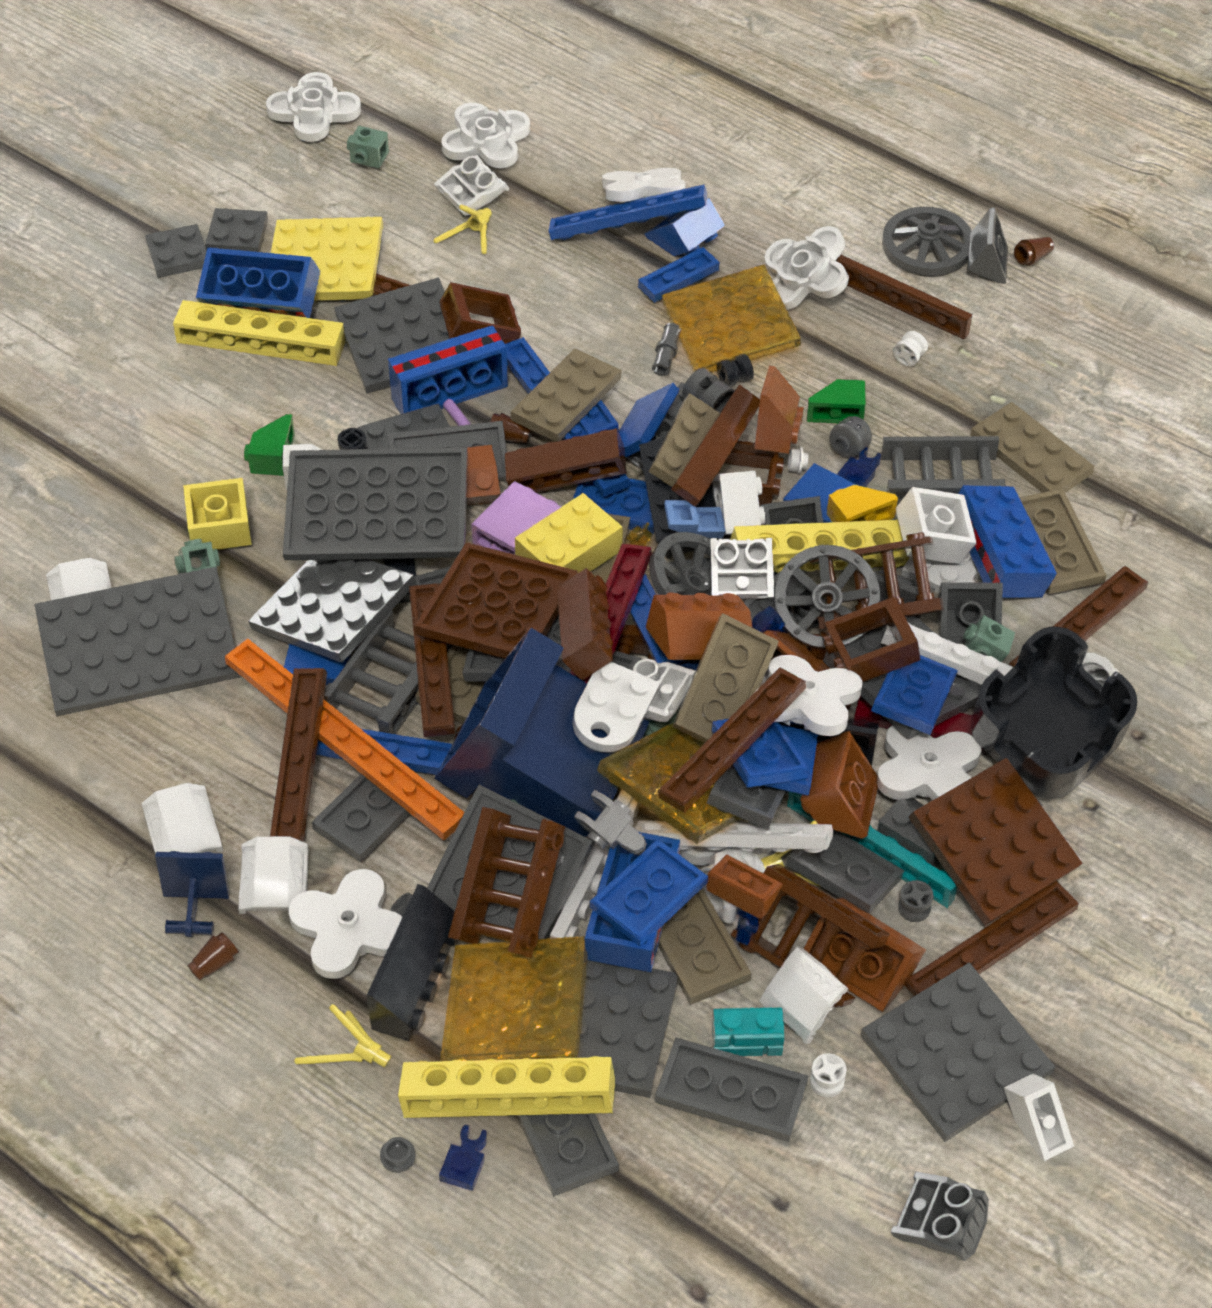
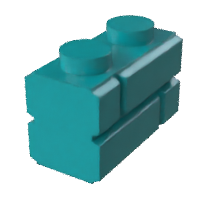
M782 1007L713 1009V1048L739 1056H763V1054H767V1056H782L785 1038Z

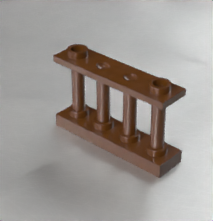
M924 532L906 535L907 540L852 549L862 558L863 556L881 553L888 599L895 597L905 617L944 611L942 598H935L934 593L930 591L923 547L933 545V538L930 536L925 537ZM911 548L918 595H916V601L904 603V598H900L893 551ZM819 558L809 561V563L813 565L819 564ZM828 558L830 582L832 583L836 581L833 561L840 560L836 558ZM856 570L853 574L855 589L867 588L864 578ZM826 596L827 604L833 601L830 596ZM869 598L857 600L856 611L867 607ZM834 613V619L841 617L839 614ZM824 616L818 617L820 629L825 630Z
M482 807L448 937L478 945L480 935L510 942L508 952L532 958L534 948L538 943V932L559 850L564 842L565 826L547 819H542L539 830L509 824L511 815L492 808ZM509 837L536 843L531 863L501 857L505 838ZM497 870L527 876L523 895L492 889ZM489 902L519 909L514 929L484 922Z
M781 864L767 866L764 874L783 883L767 914L762 919L756 917L750 929L745 926L733 929L731 936L739 940L738 944L741 948L750 953L757 952L781 968L790 956L789 952L810 913L814 914L816 912L825 918L824 923L826 924L810 954L819 962H822L838 931L842 932L844 930L853 936L854 944L836 975V978L845 986H847L866 949L870 950L871 948L875 949L884 946L890 936V933ZM788 894L798 901L796 903L798 909L778 946L763 938L762 934L782 896H787ZM846 992L842 994L841 999L833 1007L838 1008L839 1006L844 1007L852 1004L856 997Z

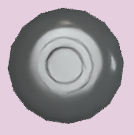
M849 416L832 428L829 440L833 450L838 455L845 458H853L868 448L872 441V433L869 425L862 418Z

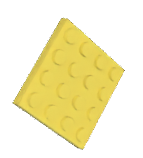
M382 217L277 220L271 253L312 257L321 271L314 301L368 298L373 296L383 230Z

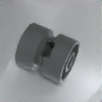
M701 368L687 379L682 395L685 399L690 393L720 413L733 394L734 389L725 382L720 381L708 369Z

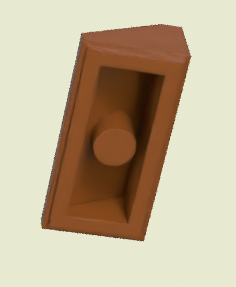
M727 854L707 874V890L710 893L759 919H762L767 914L783 883Z

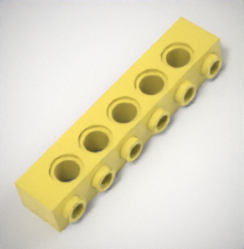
M186 300L182 301L173 322L177 343L333 366L338 365L345 345L344 325L340 322Z
M898 520L734 526L730 540H765L766 538H772L773 572L777 573L782 571L784 566L796 554L810 547L837 545L852 550L903 541ZM905 549L893 551L895 567L904 566L910 558L906 555ZM881 553L863 556V559L871 568L883 567ZM843 560L833 561L834 570L845 569L849 564ZM809 562L800 567L801 570L808 572L820 570L819 564L813 565Z
M598 1056L589 1058L558 1057L551 1059L523 1058L513 1060L403 1062L398 1098L404 1118L613 1113L615 1075L611 1057Z

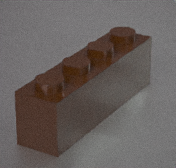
M617 428L602 430L598 433L584 436H575L571 439L557 442H547L539 446L520 448L516 451L505 453L506 482L508 486L516 481L525 487L531 488L536 493L627 473L624 443Z
M587 568L557 587L561 646L564 647L562 661L581 680H584L613 661L611 649L613 642L610 638L609 629L611 623L608 619L609 604L606 599L607 586L599 575L594 576Z

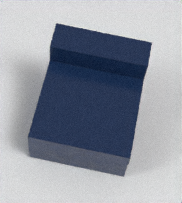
M530 628L484 683L434 779L465 798H468L479 784L509 800L514 799L519 805L587 837L590 833L576 821L574 816L579 811L596 821L603 812L593 801V797H591L594 790L613 800L649 721L643 719L632 742L621 750L600 752L583 744L574 732L572 720L576 705L587 683L556 665L564 647L535 629ZM602 729L591 730L592 734L598 738L608 736Z

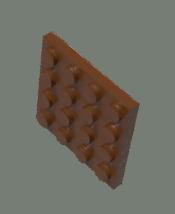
M466 542L414 625L415 634L506 658L530 628L535 629L544 636L547 635L559 614L557 587L576 575L578 571Z
M1007 758L920 807L908 816L984 926L1083 864Z

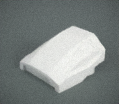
M478 155L465 158L460 165L453 166L434 183L437 189L464 216L470 214L459 209L461 204L477 210L490 203L504 191L509 190L507 184L498 179L496 174L483 163Z
M717 538L710 539L712 595L732 593L738 595L741 599L774 598L772 538H766L765 540L719 539V541Z
M92 558L60 563L46 574L51 600L111 588L106 562Z
M652 659L638 661L634 665V672L660 682L658 691L644 719L667 722L684 700L696 671L670 662L657 663Z
M191 783L177 785L156 791L142 802L155 855L156 852L170 851L188 853L212 851L218 853L223 851L205 786Z
M255 837L242 844L239 914H246V911H289L291 901L300 893L307 891L309 850L307 843L292 837Z
M797 946L770 982L759 1001L765 1008L782 1007L784 1023L803 1039V1043L809 1044L813 1040L812 1036L816 1034L815 1031L820 1029L824 1023V1018L828 1012L833 1010V1005L841 999L842 994H845L848 988L826 966L803 948Z

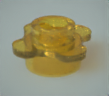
M648 522L642 528L636 525L626 537L629 544L645 546L653 535L647 530Z

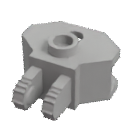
M594 790L591 797H593V801L603 812L596 821L579 811L574 816L576 821L590 833L587 837L601 848L608 845L614 850L617 845H620L626 851L634 854V856L642 854L646 849L647 843H645L646 840H644L645 837L642 836V833L639 834V831L632 827L634 822L632 817L629 816L632 811L616 799L613 802L604 794Z

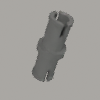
M675 323L665 324L661 340L655 348L657 354L652 370L659 376L669 374L672 359L677 355V342L681 334V328L679 329L680 326Z

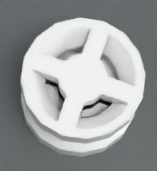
M908 331L902 337V340L894 346L893 354L901 364L911 367L928 350V343L920 333Z
M827 1053L818 1056L813 1061L810 1084L815 1093L827 1098L840 1094L844 1087L847 1071L846 1064L842 1058L835 1054ZM822 1076L829 1077L830 1080L824 1079Z

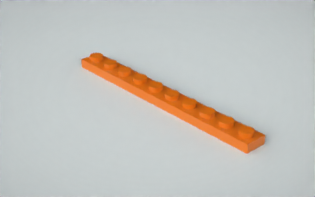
M246 639L225 655V661L229 667L288 713L293 678L291 672L249 639ZM323 700L318 739L443 841L453 834L465 812L327 701Z

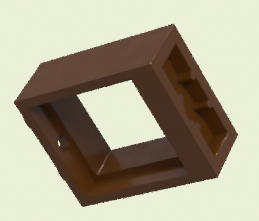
M450 282L439 301L450 339L492 325L504 344L520 338L521 328L508 294ZM469 313L491 317L495 324L472 320Z
M737 441L724 464L769 469L767 484L762 483V494L758 495L759 506L772 503L773 496H779L781 479H776V475H782L784 458L779 457V452L754 449L755 442Z
M895 597L824 623L826 636H823L822 640L827 653H834L836 657L833 659L835 668H844L847 671L855 672L860 676L862 682L921 660L918 640ZM888 624L897 641L896 643L853 659L850 658L842 640Z

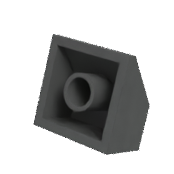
M913 798L897 800L879 820L877 831L885 836L894 838L899 845L912 853L921 855L927 863L937 868L940 865L939 860L908 818L912 812L924 805Z

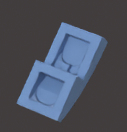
M665 500L664 506L669 529L676 532L696 533L707 538H723L725 527L721 507H695L686 500Z

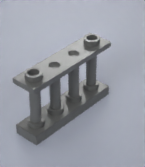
M999 436L883 437L881 460H892L894 480H888L886 492L895 494L898 497V506L912 487L958 494L963 485L1006 486L1005 479H993L990 460H996ZM904 460H921L923 480H906ZM933 460H950L952 479H935ZM962 460H979L981 479H964Z
M391 610L368 634L334 682L326 686L324 700L335 709L342 704L375 718L378 723L379 732L397 734L418 704L415 694L419 690L416 662L412 664L380 650L388 639L415 650L414 636L394 628L393 611ZM446 643L447 653L452 647L450 643ZM373 660L408 675L403 684L397 686L364 671ZM358 682L391 696L392 699L387 706L381 708L348 693L355 683Z

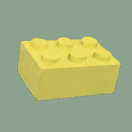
M582 493L516 536L515 555L577 570L578 573L585 568L591 572L618 554L623 541V527Z

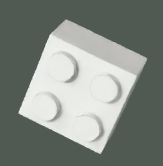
M755 471L725 473L715 476L712 481L716 507H721L725 527L724 535L732 534L734 526L765 524L763 506L759 507L758 495L762 494V482L760 477H756Z
M912 487L896 507L903 541L907 540L906 535L924 532L925 537L930 536L933 538V545L923 546L925 559L959 564L976 544L964 495ZM911 548L905 549L906 555L912 557Z

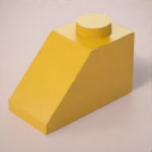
M852 485L829 494L827 516L832 522L891 520L896 515L898 497L892 493Z

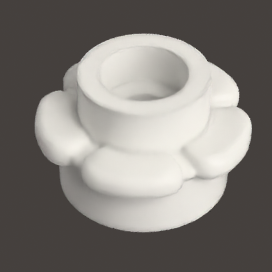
M799 447V449L791 448L788 458V471L796 472V475H799L801 470L807 469L808 453H803V447Z

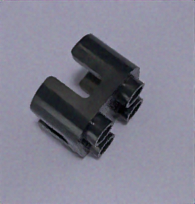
M1047 627L1034 633L1023 644L1016 665L1005 676L997 669L984 680L980 688L971 718V730L977 743L997 762L1007 758L1034 795L1045 799L1061 798L1072 792L1119 747L1136 713L1138 702L1132 684L1119 672H1114L1104 682L1103 686L1096 681L1082 666L1088 651L1087 643L1075 632L1063 627Z

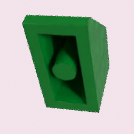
M836 379L808 398L807 422L838 424L849 416H857L864 420L866 406L865 380Z
M286 414L253 432L250 444H246L244 448V460L249 462L250 473L284 476L283 445H292L295 436L292 414Z

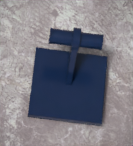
M179 851L156 852L155 859L163 897L188 898L186 920H166L165 933L185 934V937L193 938L194 934L213 935L214 921H195L199 898L229 899L230 891L223 854Z

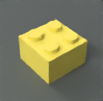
M243 478L183 485L190 540L202 539V543L211 541L213 549L252 545Z

